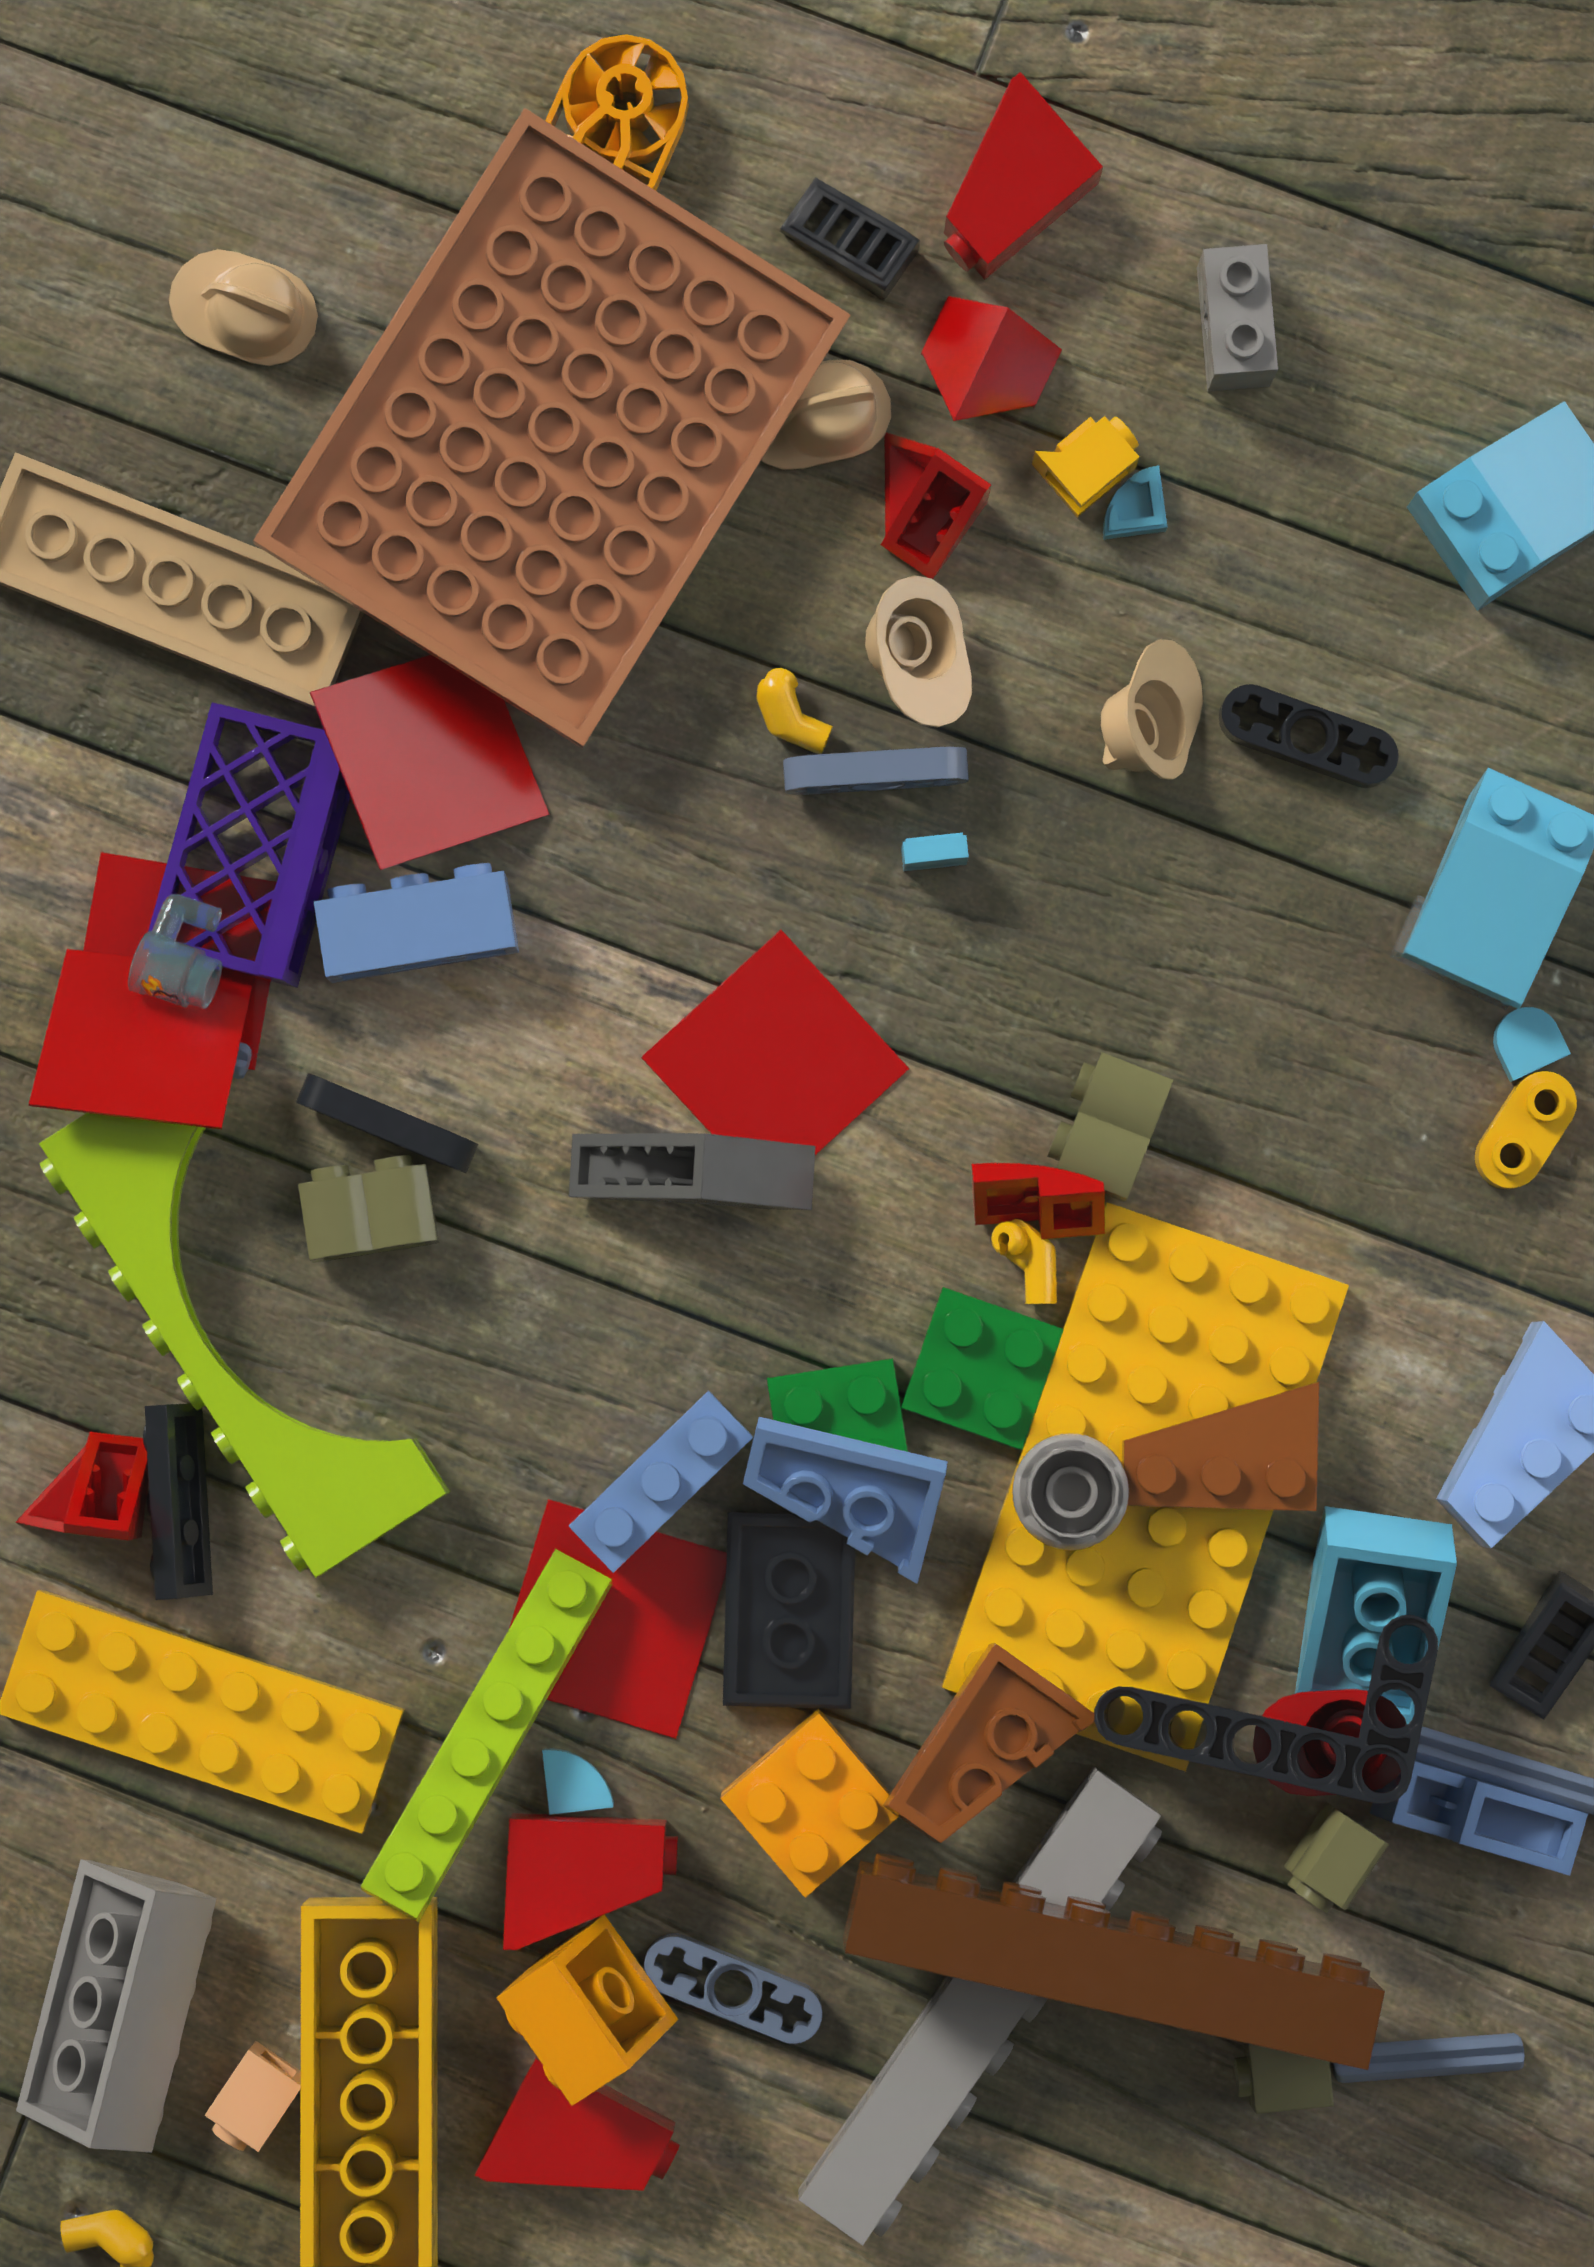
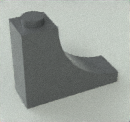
M706 1133L572 1134L569 1197L692 1203L776 1210H812L815 1146Z

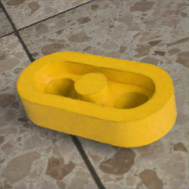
M1541 1071L1524 1077L1515 1085L1476 1147V1167L1481 1177L1487 1183L1500 1189H1514L1526 1185L1538 1174L1576 1112L1577 1099L1575 1091L1564 1077L1554 1072ZM1540 1091L1550 1093L1555 1099V1109L1550 1115L1540 1113L1535 1107L1534 1100ZM1506 1144L1516 1146L1521 1153V1162L1516 1168H1508L1501 1162L1500 1152Z

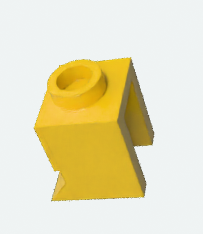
M1104 416L1097 423L1090 417L1056 445L1055 452L1035 451L1032 465L1078 518L1135 470L1139 455L1134 449L1139 444L1131 430L1118 417L1115 416L1109 421Z

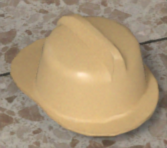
M219 249L201 253L182 265L171 285L169 304L172 317L184 335L202 346L246 362L265 366L287 363L303 353L315 335L318 313L312 293L300 278L286 269L238 252Z
M852 360L822 361L761 461L782 470L805 469L852 458L870 451L884 437L891 420V398L883 381L869 367Z
M914 575L897 580L883 593L876 608V613L867 627L865 648L868 659L876 672L883 677L891 700L905 716L920 725L937 728L954 723L967 710L972 695V676L958 606L948 590L932 578Z
M1159 639L1146 646L1137 662L1130 684L1105 702L1101 711V729L1105 741L1103 763L1108 769L1117 770L1125 768L1128 771L1135 772L1151 771L1160 779L1173 780L1183 773L1188 759V752L1200 720L1203 695L1202 683L1195 662L1186 649L1175 641Z

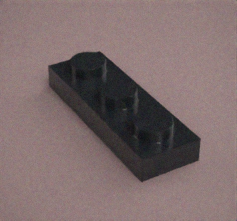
M191 1403L145 1406L146 1425L143 1431V1443L148 1459L149 1490L147 1493V1509L151 1516L153 1549L150 1571L155 1585V1600L213 1595L203 1408L196 1410Z

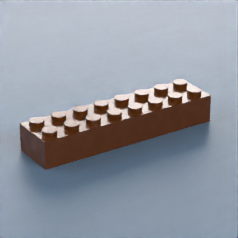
M876 1853L874 1863L861 1860L859 1862L843 1934L845 1953L1364 2070L1369 2069L1385 1990L1370 1977V1970L1361 1967L1362 1962L1323 1953L1321 1964L1305 1960L1306 1956L1297 1953V1947L1266 1939H1259L1257 1949L1240 1946L1241 1941L1233 1939L1234 1933L1204 1925H1195L1193 1935L1175 1931L1176 1927L1169 1924L1170 1919L1142 1911L1132 1910L1130 1920L1110 1916L1111 1912L1105 1910V1904L1080 1897L1068 1896L1066 1906L1045 1902L1046 1897L1041 1896L1042 1890L1013 1882H1004L1002 1892L980 1887L981 1883L977 1881V1875L951 1868L940 1867L938 1878L916 1873V1868L913 1867L914 1861L883 1853Z

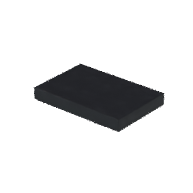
M728 1512L723 1706L851 1709L855 1548L847 1544L848 1537L818 1520L808 1522L796 1514Z

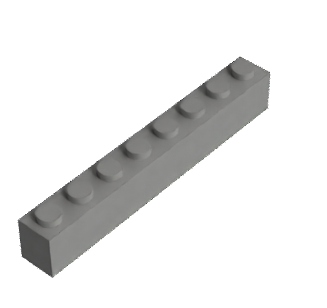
M1092 1766L1012 1882L1042 1890L1041 1896L1046 1897L1045 1902L1066 1906L1067 1897L1074 1896L1103 1903L1106 1905L1105 1910L1109 1911L1125 1887V1884L1118 1879L1132 1858L1141 1863L1160 1838L1162 1831L1155 1824L1161 1815L1156 1809L1098 1768ZM946 1976L799 2187V2201L862 2246L872 2232L880 2237L883 2236L903 2205L895 2198L909 2178L919 2183L925 2177L940 2152L932 2146L947 2124L956 2130L964 2121L977 2099L976 2096L970 2093L977 2080L984 2071L993 2076L1000 2069L1014 2046V2043L1007 2039L1021 2017L1030 2023L1048 1998Z

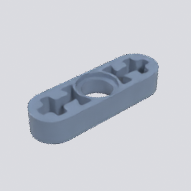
M931 747L817 754L790 757L783 760L785 793L795 795L940 787L963 784L969 781L967 749L963 747Z
M669 1933L657 1938L647 1951L644 1971L660 1993L785 2043H802L810 2039L820 2027L822 2021L820 1998L814 1989L803 1982L679 1933ZM674 1947L681 1948L685 1951L684 1962L699 1970H702L703 1957L715 1960L716 1963L711 1967L705 1979L704 1995L690 1991L697 1983V1978L685 1973H678L674 1981L664 1979L662 1977L663 1966L655 1962L657 1955L669 1956ZM729 1970L743 1972L752 1983L753 1990L750 1998L739 2006L725 2005L715 1994L714 1985L717 1978ZM767 1981L776 1985L770 1993V1998L781 2003L789 2004L794 1995L804 1998V2010L811 2014L808 2023L797 2021L793 2029L785 2028L782 2026L783 2014L767 2006L764 2009V2019L751 2016L750 2014L757 2008L762 1997V1982Z

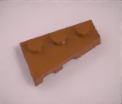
M1319 1382L1123 1440L1122 1465L1129 1485L1127 1506L1317 1511Z
M996 1643L989 1644L883 1806L935 1843H942L998 1799L1004 1790L1032 1768H1037L1051 1757L1056 1749L1076 1733L1085 1730L1094 1723V1713Z

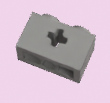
M1267 244L1203 249L1197 266L1207 392L1270 387L1278 371Z

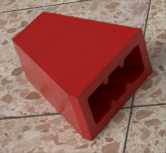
M1021 72L1010 80L945 221L944 234L948 237L944 241L946 250L963 270L968 272L974 267L984 280L1099 184L1103 169L1100 162Z
M513 1813L509 1818L503 1950H518L661 1892L664 1885V1875L677 1874L678 1836H666L667 1820Z
M536 2056L481 2159L475 2176L486 2182L644 2191L651 2175L661 2180L664 2178L677 2154L680 2144L670 2140L675 2128L673 2120L607 2085L602 2086L571 2106L562 2091L548 2080L543 2064Z

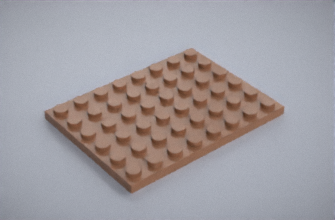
M524 108L257 533L253 543L583 749L845 326L850 314Z

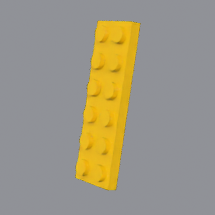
M37 1590L0 1700V1715L361 1834L365 1832L405 1710L45 1590Z

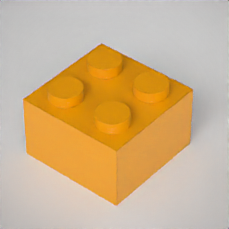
M819 1708L721 1792L720 1797L805 1898L898 1818L897 1815L883 1806L891 1792Z
M605 1914L549 1949L496 1997L505 2010L511 2027L524 2037L543 2064L548 2080L562 2091L571 2106L629 2070L679 2020Z

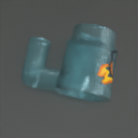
M179 894L168 896L162 904L153 930L148 931L143 936L136 949L129 972V990L142 995L147 994L183 1007L191 1004L206 1009L216 993L222 972L221 960L206 956L204 950L177 942L176 939L182 923L215 932L221 919L222 909Z

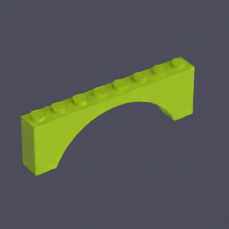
M85 1113L39 1143L48 1157L39 1163L41 1169L59 1195L68 1190L82 1211L74 1216L77 1226L94 1249L102 1244L116 1264V1266L108 1270L112 1281L127 1302L137 1298L150 1318V1320L142 1324L147 1336L162 1356L172 1352L184 1371V1374L177 1378L179 1386L196 1410L206 1405L219 1426L211 1432L214 1441L230 1464L241 1460L253 1479V1482L245 1486L249 1496L266 1519L273 1514L276 1515L288 1536L280 1540V1543L296 1569L301 1573L309 1568L315 1578L322 1576L449 1494L451 1491L417 1438L395 1441L363 1440L336 1435L309 1426L272 1406L250 1389L226 1364L212 1345L189 1297L182 1271L179 1249V1209L182 1188L188 1165L197 1143L206 1128Z

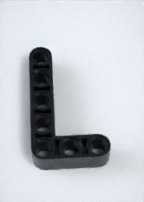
M1415 1615L1396 1617L1383 1628L1379 1637L1359 1737L1141 1688L1122 1686L1107 1690L1099 1698L1094 1709V1721L1098 1732L1106 1740L1117 1745L1372 1803L1387 1804L1398 1800L1407 1791L1411 1782L1438 1653V1638L1434 1628L1426 1620ZM1403 1626H1414L1425 1634L1428 1641V1650L1419 1662L1404 1664L1392 1656L1389 1649V1640L1396 1629ZM1401 1690L1412 1698L1414 1715L1406 1726L1390 1728L1378 1719L1376 1703L1378 1698L1386 1691ZM1122 1696L1135 1699L1143 1711V1721L1140 1727L1129 1735L1116 1732L1108 1721L1110 1704ZM1184 1711L1198 1713L1207 1725V1735L1204 1742L1194 1749H1185L1179 1746L1171 1735L1173 1719ZM1257 1725L1263 1728L1270 1736L1271 1751L1269 1756L1260 1763L1243 1761L1236 1753L1234 1740L1237 1733L1245 1726ZM1322 1740L1334 1749L1336 1765L1329 1775L1322 1778H1313L1306 1775L1301 1769L1298 1762V1754L1306 1742ZM1377 1754H1386L1398 1762L1401 1769V1779L1393 1790L1376 1792L1365 1784L1362 1777V1769L1370 1757Z

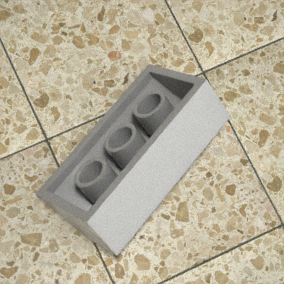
M80 1859L16 2108L17 2112L88 2148L152 2153L158 2127L163 2118V2107L174 2064L179 2055L180 2040L190 2001L195 1992L196 1978L206 1938L211 1929L212 1915L217 1898L178 1882L91 1860Z

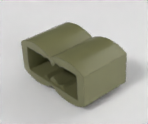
M1101 1052L1096 1066L1084 1062L1070 1096L1081 1101L1073 1125L1063 1121L1060 1122L1047 1157L1058 1161L1056 1167L1058 1169L1083 1174L1104 1183L1105 1195L1125 1202L1140 1169L1173 1079Z
M401 1155L375 1160V1172L350 1175L349 1165L329 1166L311 1170L312 1181L298 1184L309 1260L313 1263L439 1243L430 1179L426 1164L413 1165L412 1155Z
M1326 1802L1284 1865L1293 1874L1287 1885L1327 1914L1334 1904L1346 1910L1389 1844Z

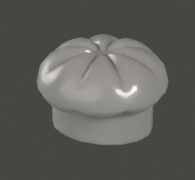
M1068 1433L1049 1437L1028 1451L1016 1470L1012 1493L1016 1513L1023 1526L1033 1537L1057 1549L1080 1550L1100 1543L1118 1527L1127 1509L1129 1485L1123 1465L1111 1449L1092 1437Z

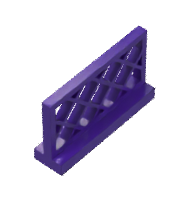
M211 703L146 937L145 947L298 988L316 923L313 901H319L323 898L350 799L349 791L324 730L226 705ZM225 721L247 726L258 747L230 764L226 762L218 747ZM259 729L277 733L278 735L266 741ZM294 738L315 743L309 767L287 779L272 752ZM265 757L279 785L249 802L234 774ZM215 759L220 770L211 774L212 766ZM226 780L241 808L211 825L201 808L206 791ZM304 784L300 799H298L294 789ZM286 794L296 812L292 828L270 840L255 812ZM248 818L263 846L232 863L217 835ZM198 820L203 831L194 835V831ZM209 841L224 869L194 886L184 868L188 853ZM287 845L282 861L277 850ZM269 855L279 873L276 887L273 891L254 901L239 873ZM231 879L246 907L215 924L200 896ZM181 882L186 892L176 897ZM192 902L208 930L186 943L166 939L165 936L171 914ZM270 906L265 922L260 911ZM250 917L253 918L262 934L255 961L233 956L222 936L223 933ZM214 940L220 952L201 947Z

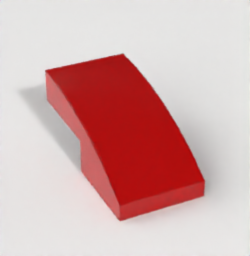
M1021 1163L971 1164L975 1225L999 1224L1006 1221L1010 1222L1014 1219L1023 1221L1039 1220L1041 1239L1105 1234V1190L1102 1181L1068 1170Z

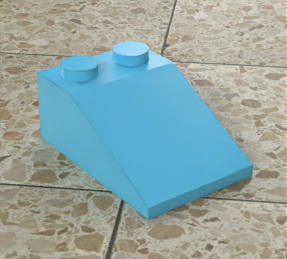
M1565 401L1477 452L1419 490L1407 506L1477 611L1594 534V443Z
M1487 768L1468 796L1402 957L1519 1009L1541 966L1594 850V815L1491 768Z
M1328 1506L1324 1507L1313 1561L1295 1694L1309 1691L1343 1689L1368 1691L1382 1630L1392 1619L1402 1615H1415L1426 1620L1434 1628L1439 1648L1457 1566L1452 1524ZM1403 1626L1392 1633L1389 1640V1649L1397 1661L1404 1664H1413L1419 1662L1425 1656L1428 1650V1641L1425 1634L1419 1628ZM1389 1690L1382 1694L1383 1697L1395 1704L1408 1724L1414 1715L1412 1698L1401 1690Z

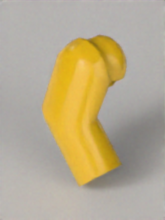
M783 668L770 670L765 679L759 682L756 696L767 729L772 735L816 754H822L833 726L801 712L795 693L798 680L792 672Z
M1014 1219L997 1225L992 1232V1246L998 1254L1004 1255L1025 1272V1304H1057L1056 1249L1053 1243L1048 1239H1041L1040 1232L1023 1220Z
M108 2210L61 2221V2237L67 2253L100 2246L120 2263V2267H150L153 2263L154 2254L151 2236L146 2229L123 2211Z

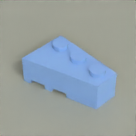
M1544 1321L1530 1323L1522 1338L1521 1346L1505 1375H1502L1493 1392V1398L1479 1424L1473 1429L1436 1498L1474 1541L1482 1547L1492 1548L1594 1453V1374Z

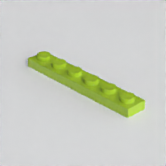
M555 1549L360 1886L362 1891L417 1922L420 1921L612 1586V1579Z

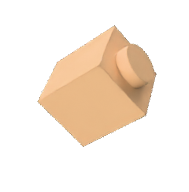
M255 2041L204 2115L215 2122L212 2128L214 2134L238 2150L244 2151L247 2145L259 2152L299 2093L301 2088V2071Z

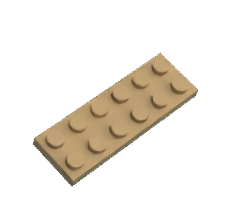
M16 452L1 485L0 585L315 710L310 692L335 684L363 612L264 550Z

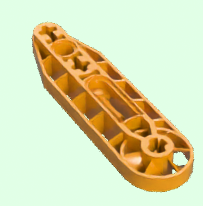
M628 34L602 38L581 51L568 69L545 121L555 127L564 107L567 128L572 136L569 135L570 137L657 191L685 126L689 103L684 73L671 53L650 39ZM641 53L651 56L645 71L635 66ZM679 89L681 101L654 106L653 90ZM623 92L635 93L637 106L633 108L632 104L628 102V110L616 109L614 96L618 94L619 98L623 100ZM649 125L660 139L654 144H651L642 133ZM660 156L653 173L638 166L650 163Z

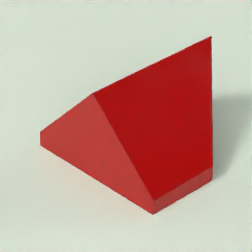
M948 296L921 355L924 356L953 421L1030 406L1035 408L1062 349L1008 307Z
M886 432L884 435L885 538L880 545L927 578L934 579L988 503L991 484L939 448Z
M89 1432L87 1443L82 1450L17 1519L16 1523L63 1533L129 1541L141 1538L149 1483L147 1451L144 1447L143 1438Z

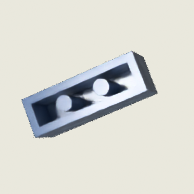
M480 863L453 869L455 879L429 883L428 874L420 873L391 879L392 889L366 893L365 884H349L328 889L329 899L313 901L325 977L331 983L519 953L508 878L505 872H492L490 863Z
M708 1391L587 1507L569 1527L614 1573L754 1436Z

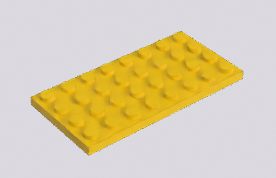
M1106 1202L1105 1234L1094 1235L1063 1326L1064 1330L1023 1449L1021 1450L941 1687L957 1693L988 1645L996 1643L1093 1713L1099 1698L1107 1690L1118 1686L1136 1687L1209 1704L1273 1510L1127 1506L1120 1524L1106 1539L1085 1549L1062 1550L1040 1542L1021 1523L1014 1507L1012 1493L1016 1470L1023 1457L1036 1444L1049 1437L1068 1433L1086 1435L1102 1442L1114 1452L1122 1463L1123 1440L1317 1382L1349 1285ZM1122 1696L1110 1704L1108 1721L1116 1732L1129 1735L1140 1727L1143 1721V1711L1135 1699ZM1193 1711L1179 1713L1171 1724L1173 1740L1185 1749H1194L1203 1718ZM1095 1722L1085 1730L1076 1733L1077 1735L1185 1772L1189 1764L1187 1760L1114 1744L1106 1740L1098 1732Z

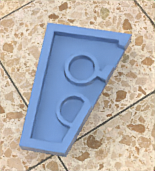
M759 1417L743 1485L808 1522L820 1521L848 1537V1545L867 1556L870 1551L898 1566V1573L917 1584L941 1495L948 1461Z

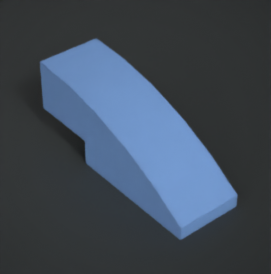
M1415 1761L1411 1782L1407 1791L1398 1800L1387 1804L1372 1803L1370 1814L1398 1825L1447 1838L1462 1845L1569 1876L1588 1813L1419 1761ZM1401 1772L1397 1778L1382 1789L1376 1790V1792L1393 1790L1401 1779Z

